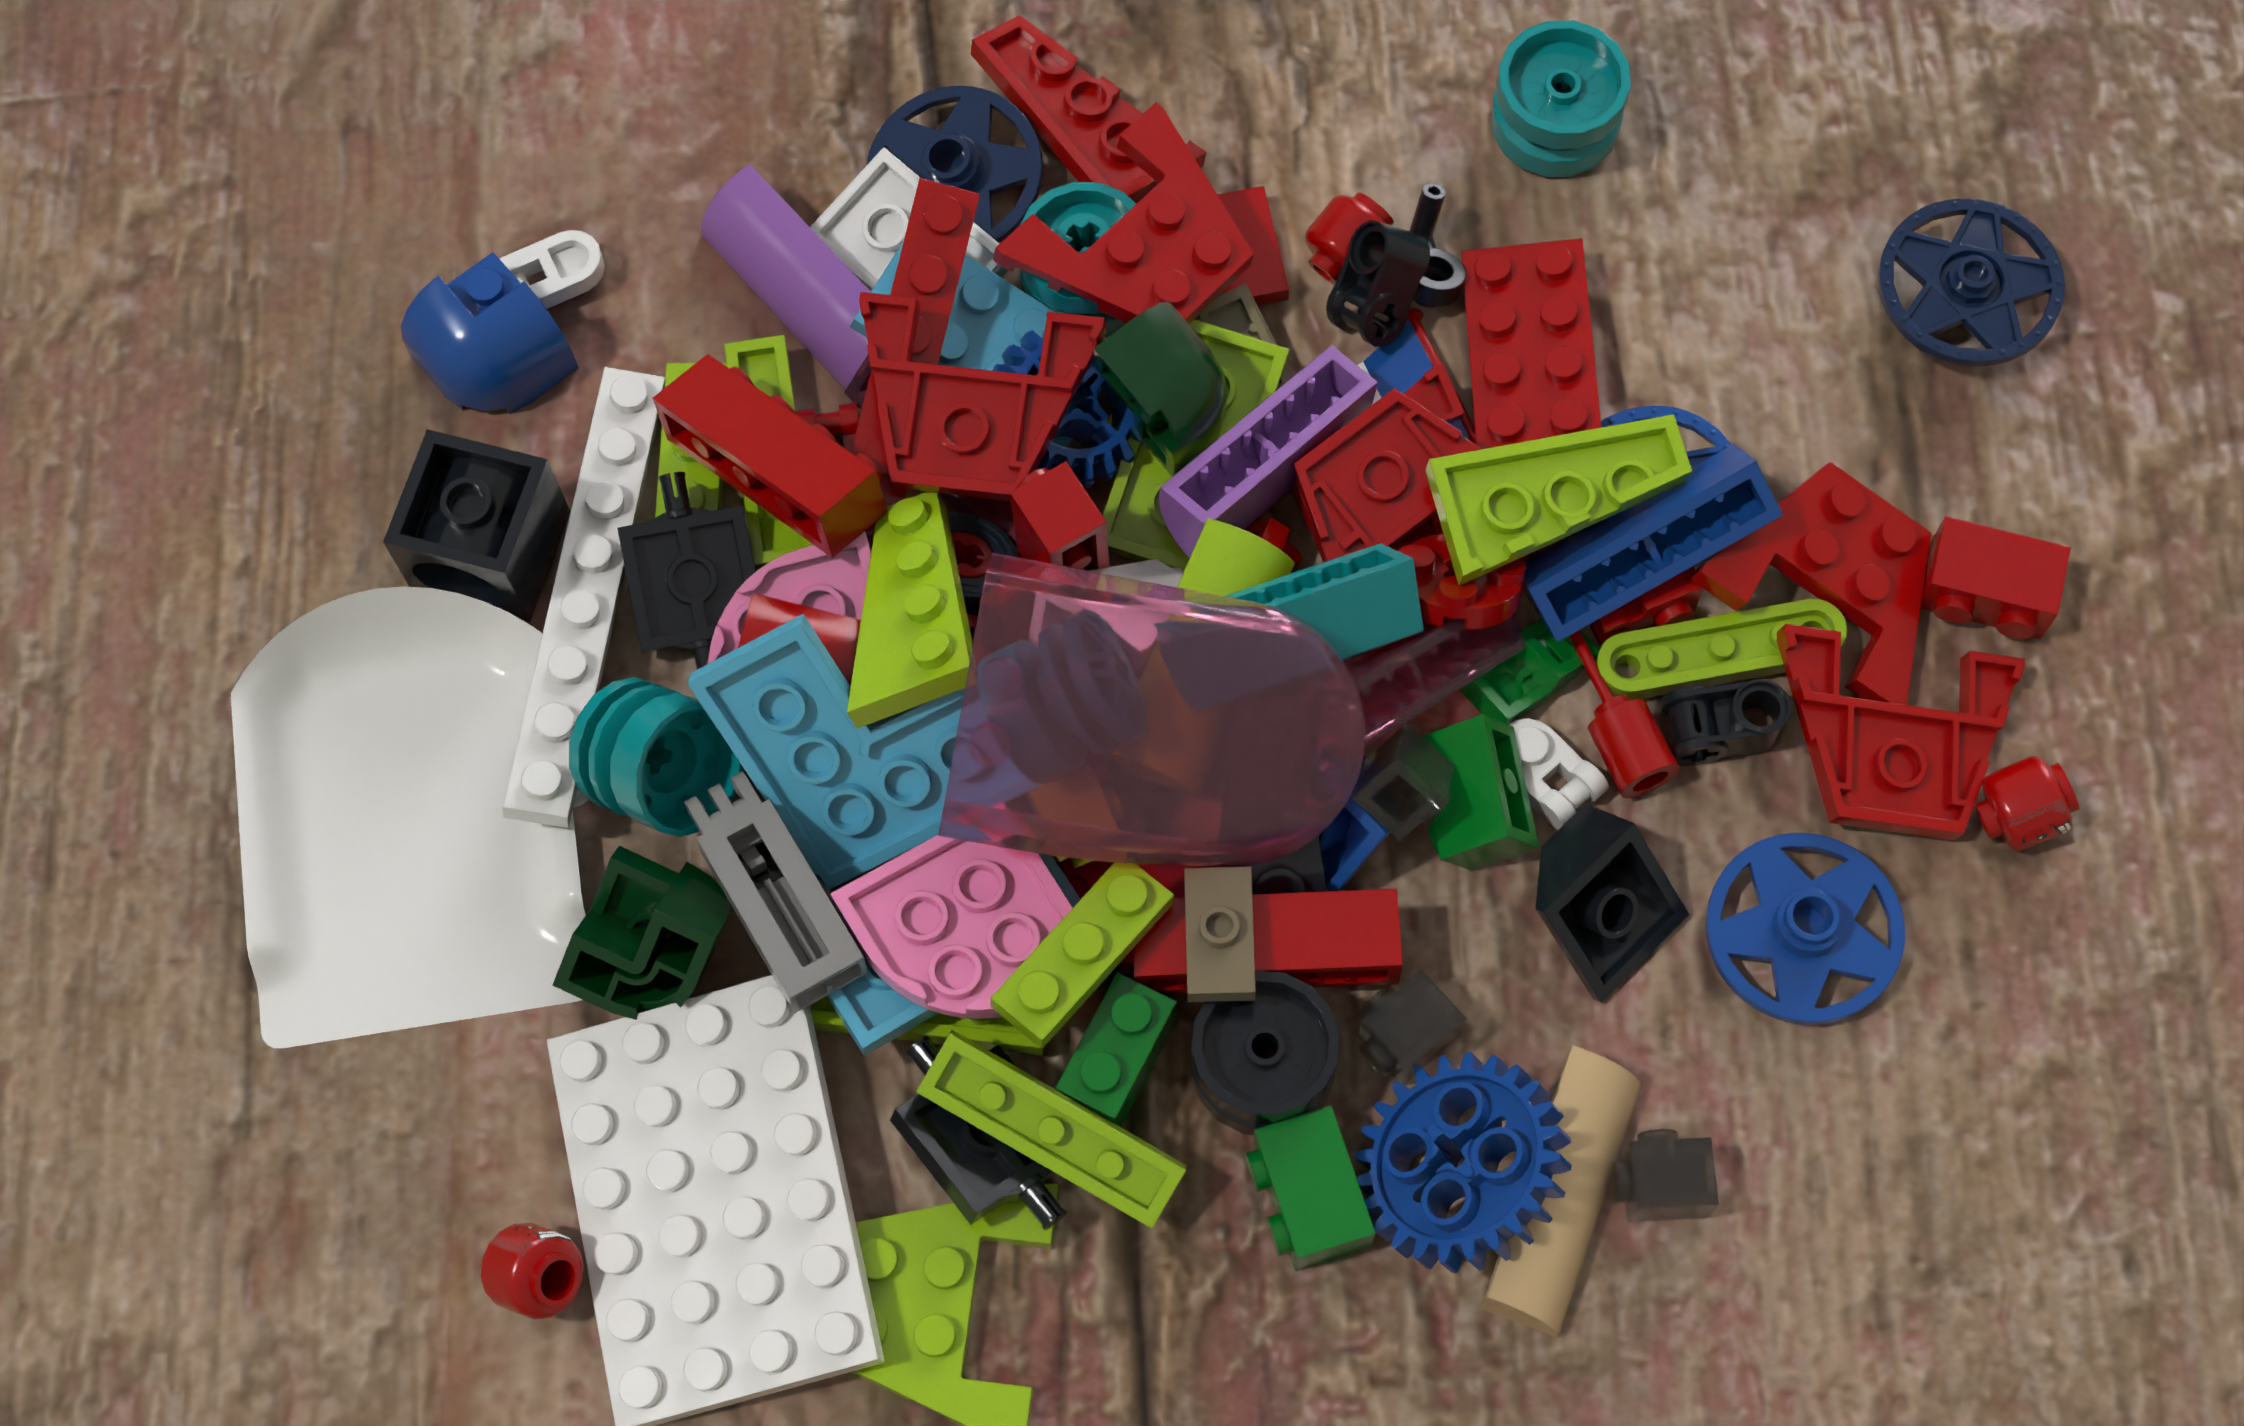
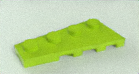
M1672 414L1429 459L1425 471L1458 585L1460 586L1685 483L1692 473V468L1675 416Z
M924 492L914 497L900 500L896 504L888 506V512L876 521L847 714L857 729L978 683V668L946 504L939 493Z

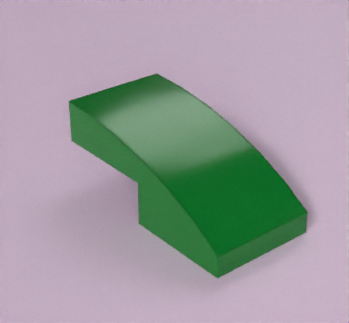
M1539 619L1518 632L1508 648L1466 673L1457 688L1481 714L1510 724L1515 720L1523 718L1585 670V667L1569 636L1557 642L1543 621ZM1580 630L1596 660L1599 649Z

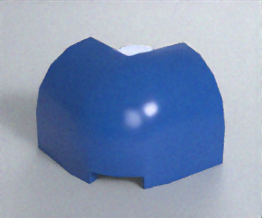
M494 252L447 285L439 275L418 293L409 305L401 324L402 340L410 356L442 394L462 410L465 407L481 411L507 409L510 414L532 403L579 368L564 334L540 299L525 281L522 283L518 281Z

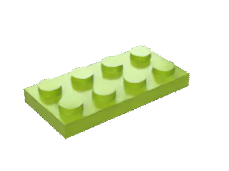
M1194 319L1189 325L1213 352L1225 374L1227 404L1219 439L1277 391L1288 358L1289 349ZM1129 437L1128 443L1135 453L1132 463L1121 460L1103 513V517L1107 522L1108 552L1140 562L1158 559L1170 568L1176 567L1185 570L1190 558L1172 537L1165 524L1159 505L1160 487L1171 479L1172 476L1145 444L1140 446L1141 442Z

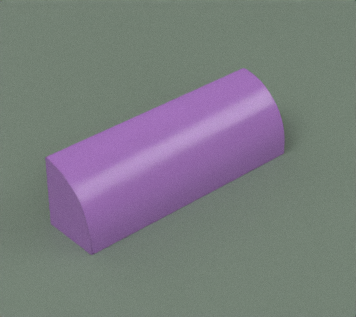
M750 164L735 174L710 202L702 219L701 235L847 393L852 396L868 384L871 373L867 338L850 328L853 319L860 310V292L870 293V290Z
M1331 345L1160 487L1159 493L1160 510L1168 530L1183 552L1189 558L1191 557L1207 518L1245 530L1292 490L1295 481H1297L1294 463L1373 404L1378 382Z

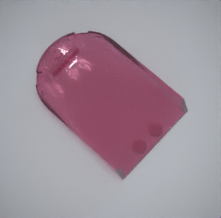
M992 553L985 575L938 836L1058 857L1116 863L1243 867L1276 860L1303 847L1322 833L1337 817L1353 792L1360 774L1365 750V720L1357 687L1343 660L1317 630L1296 616L1273 606Z

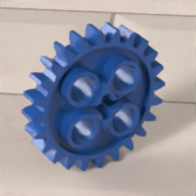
M1466 1052L1460 1069L1445 1055L1440 1056L1437 1075L1432 1077L1418 1065L1414 1067L1417 1085L1408 1089L1402 1083L1395 1081L1392 1086L1398 1101L1393 1106L1383 1102L1375 1103V1109L1384 1118L1381 1126L1368 1125L1362 1127L1361 1132L1370 1138L1374 1144L1373 1148L1355 1153L1354 1158L1371 1170L1357 1177L1360 1190L1370 1195L1365 1199V1204L1369 1216L1377 1220L1373 1226L1375 1232L1387 1242L1392 1240L1391 1247L1408 1259L1414 1254V1259L1428 1269H1432L1439 1259L1440 1264L1451 1273L1458 1272L1463 1256H1465L1467 1261L1479 1271L1484 1270L1487 1250L1493 1249L1507 1261L1511 1259L1508 1240L1516 1235L1529 1245L1534 1242L1532 1233L1527 1226L1532 1218L1546 1223L1552 1221L1553 1218L1542 1206L1545 1197L1564 1198L1566 1192L1552 1180L1554 1174L1570 1171L1572 1166L1561 1154L1555 1152L1571 1143V1138L1559 1126H1555L1564 1118V1115L1551 1101L1547 1102L1550 1094L1537 1080L1531 1082V1077L1517 1064L1508 1070V1066L1496 1055H1491L1483 1066V1063L1472 1052ZM1477 1106L1471 1119L1463 1125H1458L1464 1112L1471 1107ZM1506 1120L1505 1127H1501L1502 1121ZM1426 1151L1422 1163L1417 1168L1409 1171L1410 1164L1415 1156ZM1511 1152H1516L1513 1163L1505 1170L1497 1172L1499 1163L1504 1156ZM1464 1157V1162L1459 1166L1458 1163ZM1419 1195H1422L1421 1202L1417 1201ZM1465 1197L1462 1209L1453 1217L1447 1218L1451 1205L1456 1200Z

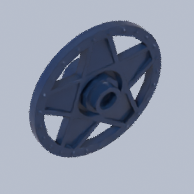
M973 86L937 88L907 101L882 125L872 143L867 160L868 165L884 147L920 178L979 193L980 197L973 222L998 243L1006 239L1019 227L1028 208L1038 198L1043 178V158L1040 144L1033 127L1025 115L1006 98L992 91ZM958 102L940 130L908 122L931 107ZM992 108L1000 112L1017 127L1026 143L1027 149L991 142ZM1026 184L1016 206L998 225L993 227L991 195Z
M1979 199L1944 200L1925 206L1908 216L1891 234L1883 250L1878 267V290L1881 302L1896 329L1923 352L1958 365H1997L2026 354L2036 347L2052 329L2061 311L2065 294L2062 265L2057 252L2045 234L2018 212L2003 205ZM1966 215L1952 242L1914 232L1933 220ZM2001 224L2024 238L2040 259L2005 253ZM1894 261L1924 286L1906 312L1901 306L1894 286ZM2049 294L2042 319L2027 335L2022 337L2014 304ZM1963 324L1986 349L1961 348L1938 340L1933 336Z

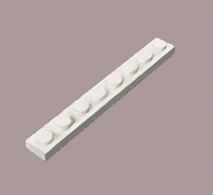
M604 367L502 806L504 818L569 828L577 792L576 784L569 769V741L578 715L600 688L625 574L617 528L636 524L659 421V415L652 398L665 388V377Z

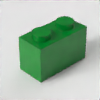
M1481 714L1416 738L1420 761L1417 764V776L1422 789L1427 794L1432 821L1429 824V837L1441 861L1473 871L1539 848L1513 726Z
M1117 972L1055 1089L1122 1128L1177 1023V1001Z
M1330 1105L1254 1129V1151L1245 1153V1159L1255 1190L1260 1192L1268 1189L1276 1214L1266 1217V1221L1277 1255L1281 1256L1289 1253L1294 1270L1297 1271L1372 1247L1376 1233L1332 1106Z

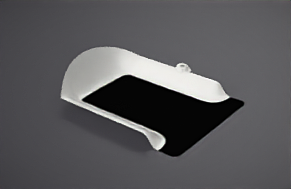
M403 586L377 588L341 597L299 617L279 632L259 651L242 673L231 692L246 942L249 961L258 989L261 1034L268 1046L288 1048L582 1000L552 986L571 936L586 916L581 894L573 810L569 828L504 818L502 809L542 638V633L533 626L487 602L455 592ZM578 789L573 808L584 804L588 800Z

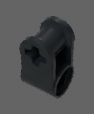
M1370 220L1362 223L1350 239L1348 253L1335 286L1328 296L1326 311L1331 324L1342 330L1355 329L1359 331L1362 339L1374 347H1385L1393 343L1405 327L1407 313L1419 283L1428 269L1430 248L1426 239L1420 234L1382 222ZM1347 301L1359 307L1357 311L1350 310L1344 306V303ZM1376 312L1383 313L1389 317V320L1386 322L1374 315Z
M1764 679L1718 686H1690L1671 691L1660 699L1662 713L1669 715L1675 743L1671 751L1679 766H1697L1719 759L1760 755L1769 752L1779 743L1791 713V701L1787 692L1779 684ZM1750 708L1761 709L1771 717L1773 723L1767 726H1756L1745 719L1742 712Z

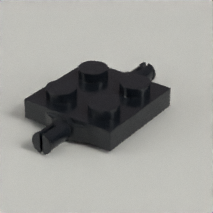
M674 472L673 477L677 497L674 496L670 473L658 477L666 513L659 515L650 522L618 527L617 532L641 654L670 648L693 650L696 669L707 665L706 661H708L712 637L725 607L739 587L756 571L743 505L714 511L691 508L685 480L686 474L685 472Z
M928 1035L922 1037L921 1041L917 1040L906 1051L907 1056L914 1061L924 1076L939 1053V1050ZM997 1045L989 1050L1016 1066L1001 1046ZM920 1094L895 1108L890 1118L891 1123L970 1225L1002 1204L1013 1203L1018 1200L1024 1202L1042 1225L1043 1230H1048L1052 1224H1057L1067 1214V1211L1061 1207L1043 1184L1047 1175L1053 1172L1050 1169Z

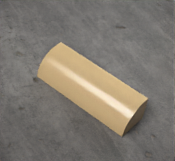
M1572 1045L1551 1100L1564 1115V1118L1555 1126H1559L1571 1138L1570 1144L1555 1151L1572 1165L1571 1170L1552 1176V1180L1566 1192L1564 1198L1545 1197L1542 1206L1553 1219L1550 1223L1541 1222L1534 1218L1531 1219L1527 1224L1534 1239L1531 1245L1523 1242L1516 1235L1508 1240L1511 1259L1505 1261L1501 1256H1498L1481 1306L1482 1310L1551 1336L1559 1337L1641 1088L1639 1080L1617 1063Z

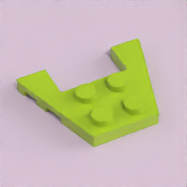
M1044 1184L1058 1201L1059 1184ZM1022 1200L1002 1204L972 1225L969 1224L954 1203L856 1222L885 1363L852 1371L851 1373L908 1401H914L960 1426H1029L1033 1396L1032 1387L963 1379L982 1242L1052 1249L1055 1225L1052 1224L1051 1228L1043 1230L1042 1225Z

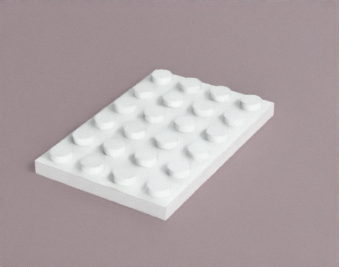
M770 975L687 999L681 1008L676 1003L638 1013L637 1020L624 1017L547 1039L615 1426H655L885 1363L810 1005L794 1014L773 976Z

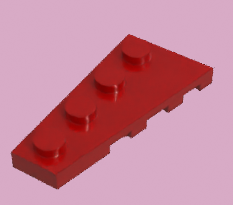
M1020 15L972 39L971 56L1010 102L1025 115L1033 129L1078 182L1105 184L1124 192L1136 204L1159 184L1117 148L1120 134L1143 114L1120 97L1121 89L1104 76L1097 79L1076 65L1077 57ZM1190 140L1186 145L1200 168H1202L1207 152Z

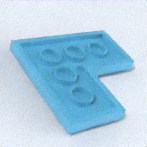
M804 614L693 671L687 682L765 801L770 799L814 873L822 878L829 890L924 843L1000 800L1007 801L1027 791L1026 789L1040 784V782H1033L1022 773L1006 753L991 725L982 702L978 683L857 729L847 714L851 686Z

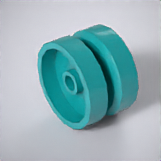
M1575 20L1546 21L1525 29L1507 46L1499 65L1496 91L1491 108L1492 134L1503 154L1520 168L1545 177H1572L1595 168L1612 152L1620 132L1624 116L1623 111L1631 89L1629 63L1618 43L1599 28Z
M1072 182L1049 190L1031 204L1020 225L1034 214L1073 249L1083 253L1132 209L1136 203L1124 192L1102 183ZM1020 269L1021 290L1056 313L1104 317L1107 325L1105 337L1112 335L1126 324L1098 311L1097 303L1066 289H1063L1060 293L1048 288L1049 281Z

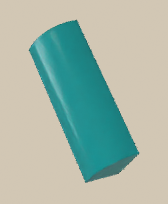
M1382 543L1152 620L1157 647L1168 677L1181 699L1194 712L1424 631L1413 558Z

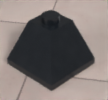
M1585 804L1541 846L1535 909L1592 998L1602 1003L1690 914L1633 822Z

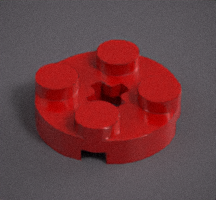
M1444 533L1424 537L1412 544L1403 546L1398 551L1413 558L1422 621L1428 624L1443 627L1444 617L1465 619L1464 629L1487 628L1510 618L1520 605L1526 573V564L1522 558L1459 586Z

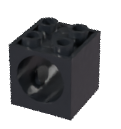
M427 429L383 543L409 587L433 588L459 593L487 602L511 613L521 620L530 622L571 511L548 459Z

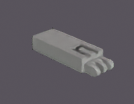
M741 771L730 777L733 788L741 799L731 803L722 786L717 784L707 789L712 802L718 810L717 812L708 816L703 803L696 796L685 801L684 804L701 833V836L697 837L696 840L703 858L795 1014L866 975L868 971L862 953L770 799L761 802L748 778ZM764 842L783 877L774 882H771L769 878L764 881L765 887L757 890L737 855H741L754 877L767 870L764 858L755 847V845Z

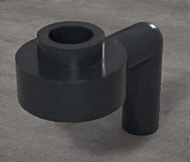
M1426 183L1423 185L1409 230L1424 237L1430 248L1428 269L1421 279L1413 298L1417 304L1428 308L1445 307L1454 303L1459 297L1465 279V268L1461 261L1451 253L1437 249L1434 242L1433 233L1446 195L1444 187L1437 183Z

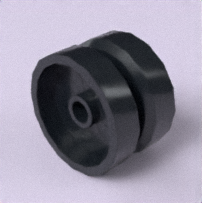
M1255 971V1001L1204 1002L1193 1024L1191 1075L1199 1100L1218 1122L1242 1134L1254 1135V1129L1321 1109L1334 1084L1338 1064L1340 1034L1331 1008L1311 985L1286 973ZM1269 1049L1276 1053L1268 1059L1260 1058L1254 1054L1262 1056Z

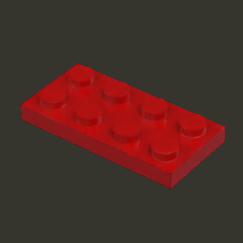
M1583 238L1461 251L1462 264L1465 268L1464 294L1476 445L1482 449L1602 428Z

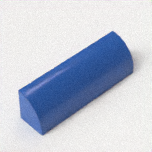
M1732 444L1692 467V473L1685 483L1582 529L1525 562L1526 573L1523 590L1548 631L1559 642L1783 516V513L1757 461L1737 445Z

